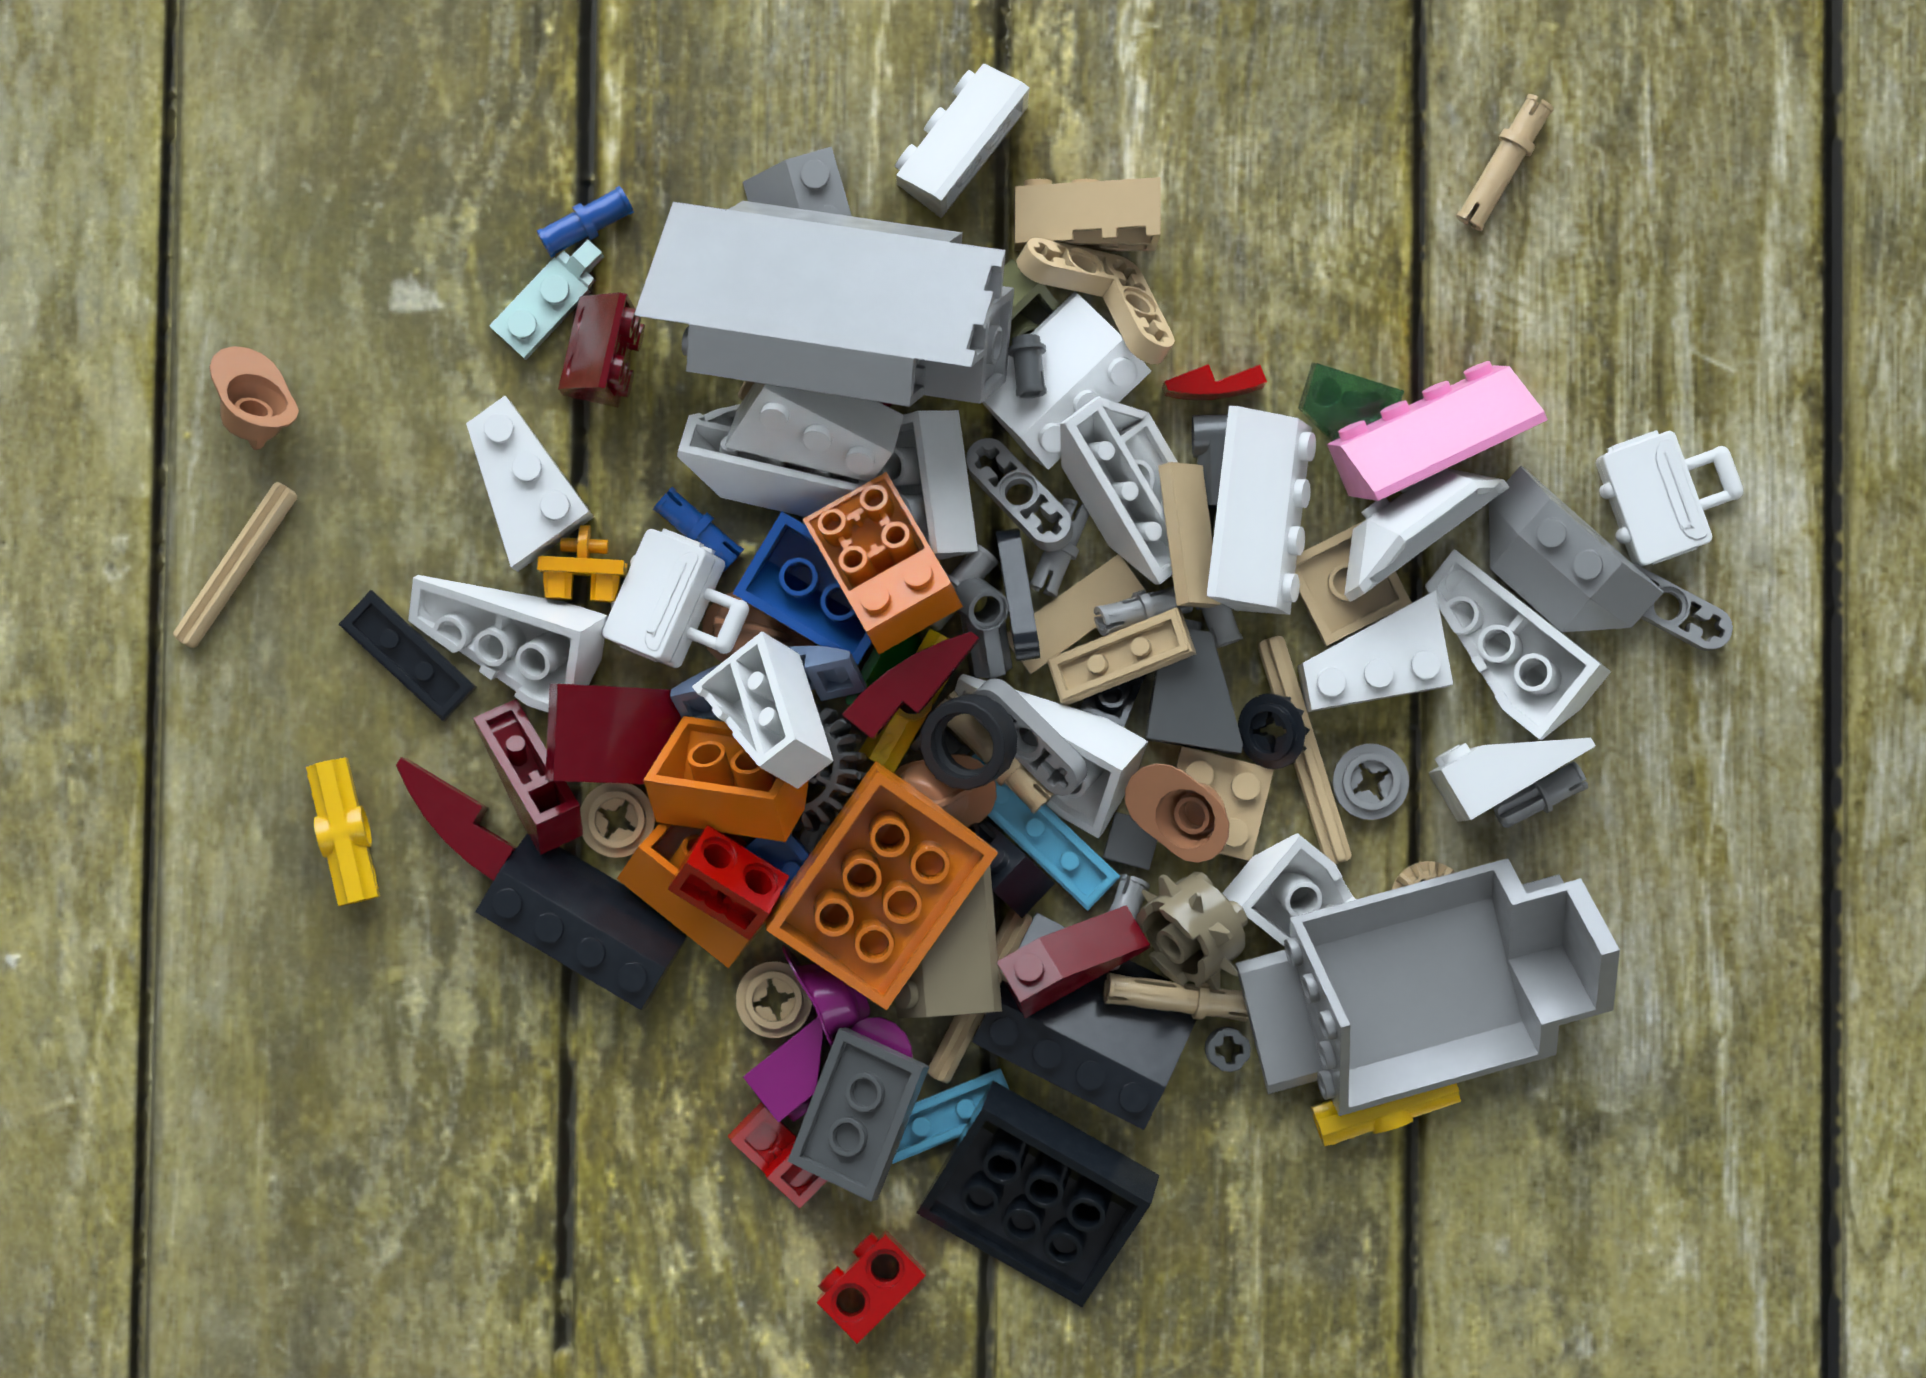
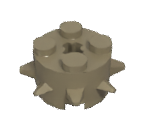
M1194 871L1188 877L1181 878L1176 883L1167 875H1161L1159 877V896H1155L1144 889L1141 893L1148 901V904L1141 908L1136 917V922L1142 932L1147 933L1148 939L1155 949L1149 954L1150 959L1164 975L1182 986L1186 982L1192 981L1195 982L1196 987L1207 983L1214 990L1220 988L1221 969L1236 977L1239 973L1231 962L1245 948L1243 927L1248 924V917L1240 904L1235 901H1228L1213 886L1211 880L1203 872Z

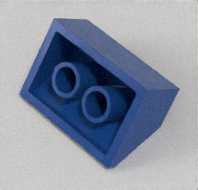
M781 511L733 594L819 646L850 651L858 666L873 643L806 525Z

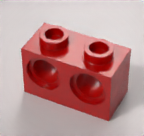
M707 825L687 853L667 890L750 940L769 916L789 875Z
M887 1230L879 1237L873 1232L868 1234L852 1251L857 1259L845 1271L836 1266L818 1284L823 1293L818 1297L816 1303L856 1344L926 1276V1270ZM885 1253L894 1256L899 1263L900 1268L898 1272L891 1278L877 1276L871 1266L876 1256ZM846 1288L858 1289L865 1298V1304L856 1312H847L838 1304V1294Z

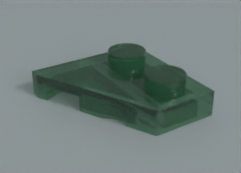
M1312 363L1298 409L1332 442L1340 438L1338 431L1350 424L1364 420L1366 425H1369L1381 419L1380 411L1392 404L1401 402L1404 390L1322 364Z

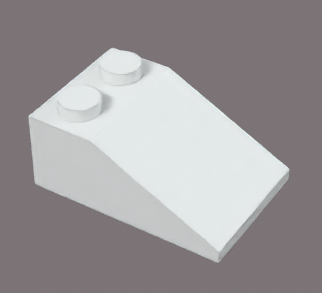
M1591 738L1481 745L1469 748L1467 743H1464L1436 757L1435 761L1439 767L1428 773L1457 822L1468 821L1589 751L1596 745Z

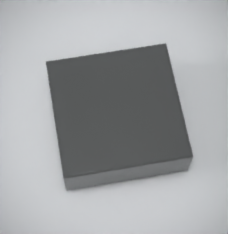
M1115 812L1103 858L1149 870L1157 840L1144 831L1130 815Z

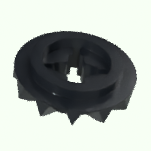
M1274 692L1258 695L1251 699L1242 709L1238 720V728L1243 743L1242 748L1246 755L1254 763L1267 769H1280L1296 763L1298 756L1307 749L1304 742L1305 736L1310 731V729L1304 726L1302 719L1304 710L1296 708L1291 703V697L1280 696ZM1274 722L1276 726L1286 729V733L1277 738L1273 734L1261 732L1260 730Z

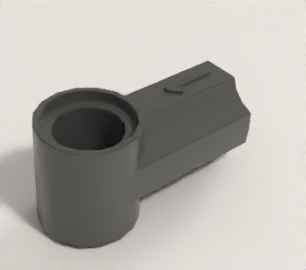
M1228 414L1192 415L1193 458L1197 459V465H1203L1208 509H1217Z
M977 577L968 578L962 581L955 591L963 605L962 608L956 611L961 618L963 634L973 632L980 638L967 655L969 673L975 678L990 679L1006 675V672L1013 668L1005 622L1009 614V604L1006 597L985 580ZM987 596V602L983 609L974 613L976 602L980 598Z

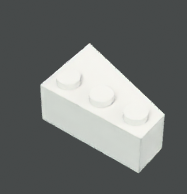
M503 396L466 423L512 569L519 572L537 559L538 556H541L558 544L561 537L566 538L576 531L580 525H584L594 518L586 504L506 396Z
M760 632L692 686L697 694L704 697L713 707V713L733 731L732 735L760 768L795 788L801 787L834 761L800 654L766 633Z

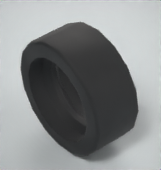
M966 694L940 704L928 715L921 729L920 749L925 765L936 779L951 788L971 790L996 780L1010 768L1017 753L1018 735L1012 718L1001 704L984 695ZM970 714L981 720L989 730L993 742V753L990 761L983 767L974 770L967 769L958 764L949 753L945 742V730L948 722L955 716Z

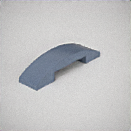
M827 646L789 647L800 654L811 690H816L821 701L861 693L866 689L867 684L850 651ZM718 665L696 674L671 689L670 697L681 718L688 716L722 721L713 713V707L707 700L698 695L692 688L694 684Z

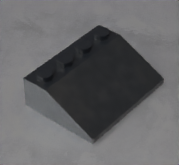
M1036 912L1018 949L1042 936L1066 927ZM1128 960L1121 964L1117 970L1108 971L1027 1018H1024L1002 980L1000 983L1002 1011L984 1014L972 1038V1042L1145 1130L1197 1019H1193L1192 1014L1176 1011L1105 1004L1103 1000L1104 984L1108 973L1138 978L1170 980Z
M993 1080L966 1123L964 1130L958 1137L916 1213L1083 1307L1150 1207L1159 1174Z

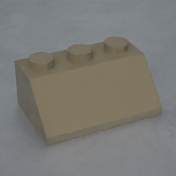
M990 866L894 999L897 1019L1002 1011Z

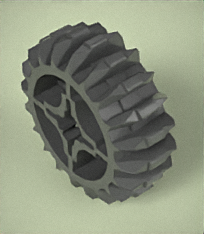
M816 704L834 760L833 770L827 766L817 773V776L809 780L807 796L816 785L824 786L826 789L815 800L805 804V810L792 830L795 832H799L803 826L807 831H818L821 822L824 825L830 826L836 818L835 811L839 813L846 804L847 797H851L855 791V780L862 781L866 775L862 771H857V764L863 763L868 757L865 753L854 752V749L859 746L863 739H861L860 735L848 734L853 724L847 719L841 718L837 720L838 713L836 710L825 708L822 711L818 704Z

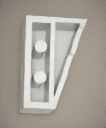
M755 382L736 411L724 447L869 482L876 478L893 454L904 415L877 401Z
M1436 590L1298 665L1302 694L1307 712L1440 689L1453 685Z

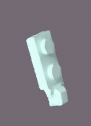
M589 240L572 256H569L565 251L561 252L557 258L554 257L489 326L525 360L528 359L578 306L579 297L587 296L590 293L589 288L596 280L589 273L604 258V255Z

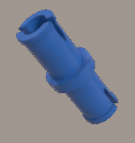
M618 186L615 190L585 206L581 203L573 206L574 212L536 231L546 251L552 258L556 256L555 254L586 237L590 241L599 236L597 231L627 215L633 214L634 211L623 189Z
M671 487L667 494L665 493L652 509L656 513L658 512L685 537L700 542L705 547L716 551L714 555L725 562L723 572L732 565L744 550V548L739 547L712 523L714 518L708 512L703 515L676 492L674 487Z

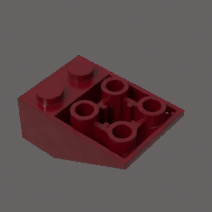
M617 292L579 297L558 388L563 396L617 408L619 407L621 396L629 397L634 378V370L630 369V355L632 350L639 352L641 348L645 324L640 323L641 317L634 316L636 309L626 293Z

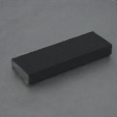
M370 590L338 624L444 722L477 688L475 684L373 590Z

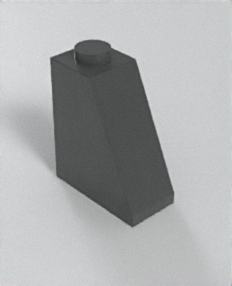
M1185 619L1196 655L1155 670L1144 739L1239 755L1242 752L1243 743L1212 632L1201 631L1202 622Z

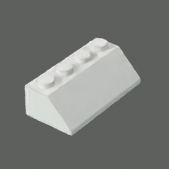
M1229 406L1207 597L1236 611L1290 615L1291 604L1297 601L1300 582L1298 575L1295 574L1297 555H1301L1304 550L1305 531L1303 527H1300L1302 509L1307 508L1311 493L1310 483L1306 479L1308 461L1313 460L1316 451V438L1314 433H1312V427L1299 418L1240 406Z

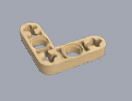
M1031 238L1028 240L1016 260L1017 267L1026 277L1040 284L1103 297L1130 352L1149 364H1159L1164 360L1174 345V336L1142 272L1133 262L1119 255L1042 238Z

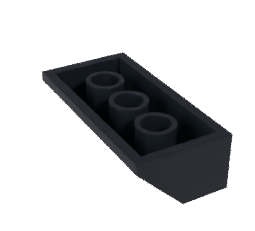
M528 833L500 869L475 911L477 914L640 1010L647 1007L688 938L685 933L624 884L560 846L540 855Z

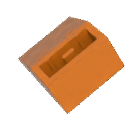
M887 472L803 518L806 527L878 654L883 653L963 607L952 583Z

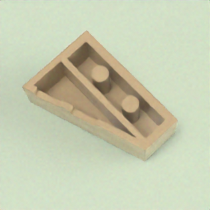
M1161 177L1106 181L1075 179L1071 183L1052 184V180L1028 179L1024 181V186H1015L1014 251H1022L1031 238H1042L1097 251L1156 250L1161 235Z

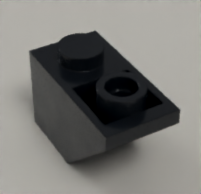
M984 818L981 822L974 823L967 828L998 851V854L989 865L991 868L992 891L1023 918L1055 883L1019 848Z

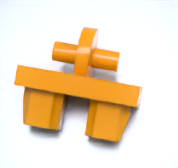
M580 525L578 538L561 537L560 551L577 552V558L538 556L537 570L543 574L545 598L572 600L574 575L591 576L590 601L612 603L620 591L621 578H626L628 563H625L624 560L590 558L591 553L608 554L609 541L591 539V526Z

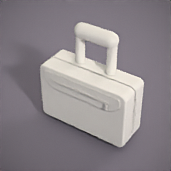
M1655 430L1607 448L1608 453L1598 457L1596 460V466L1603 483L1599 490L1600 495L1604 499H1609L1619 526L1616 532V539L1618 542L1625 544L1631 562L1641 567L1663 562L1696 550V547L1709 543L1712 540V533L1704 510L1732 500H1738L1743 495L1742 483L1731 453L1726 447L1718 446L1713 450L1684 459L1677 437L1672 431L1658 434V431ZM1714 462L1724 491L1699 500L1689 471Z
M664 528L662 532L649 529L646 531L636 555L630 560L631 566L617 598L611 603V611L603 627L602 635L604 638L620 645L623 649L654 662L658 661L672 668H679L685 659L692 641L717 650L722 654L731 652L749 613V606L744 600H738L715 590L725 568L724 560L714 555L716 551L705 547L700 542ZM710 601L729 609L718 637L697 630Z

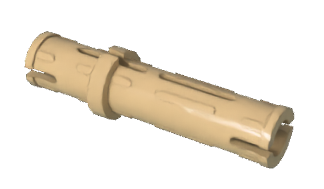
M1528 94L1509 129L1504 128L1499 135L1501 143L1463 207L1456 215V218L1468 226L1471 222L1473 224L1471 226L1472 229L1477 231L1483 230L1484 224L1523 158L1531 156L1535 149L1533 142L1548 116L1554 110L1553 106L1544 99L1539 104L1537 102L1538 96Z
M953 691L948 695V699L945 698L940 704L959 696ZM970 714L955 716L948 722L947 726L987 764L993 753V742L990 733ZM1015 757L1010 768L995 780L1000 786L1005 783L1031 809L1030 811L1033 814L1054 795Z
M1114 973L1107 974V980H1105L1103 1000L1105 1004L1130 1005L1140 1008L1192 1014L1193 1019L1203 1020L1205 1016L1229 1018L1243 1022L1247 1020L1248 1013L1241 990L1221 988L1214 990L1207 983H1203L1199 987L1188 983L1182 986L1172 981L1130 977Z

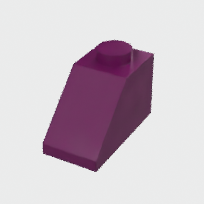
M818 1016L743 1076V1079L778 1123L787 1115L792 1122H795L804 1115L811 1102L810 1097L814 1094L818 1084L824 1031Z

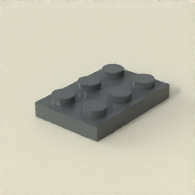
M839 1028L788 1162L870 1202L878 1200L930 1066L849 1028Z

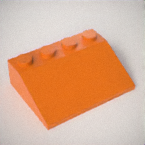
M875 761L775 903L769 916L766 918V931L887 1011L996 857L998 851L918 789Z

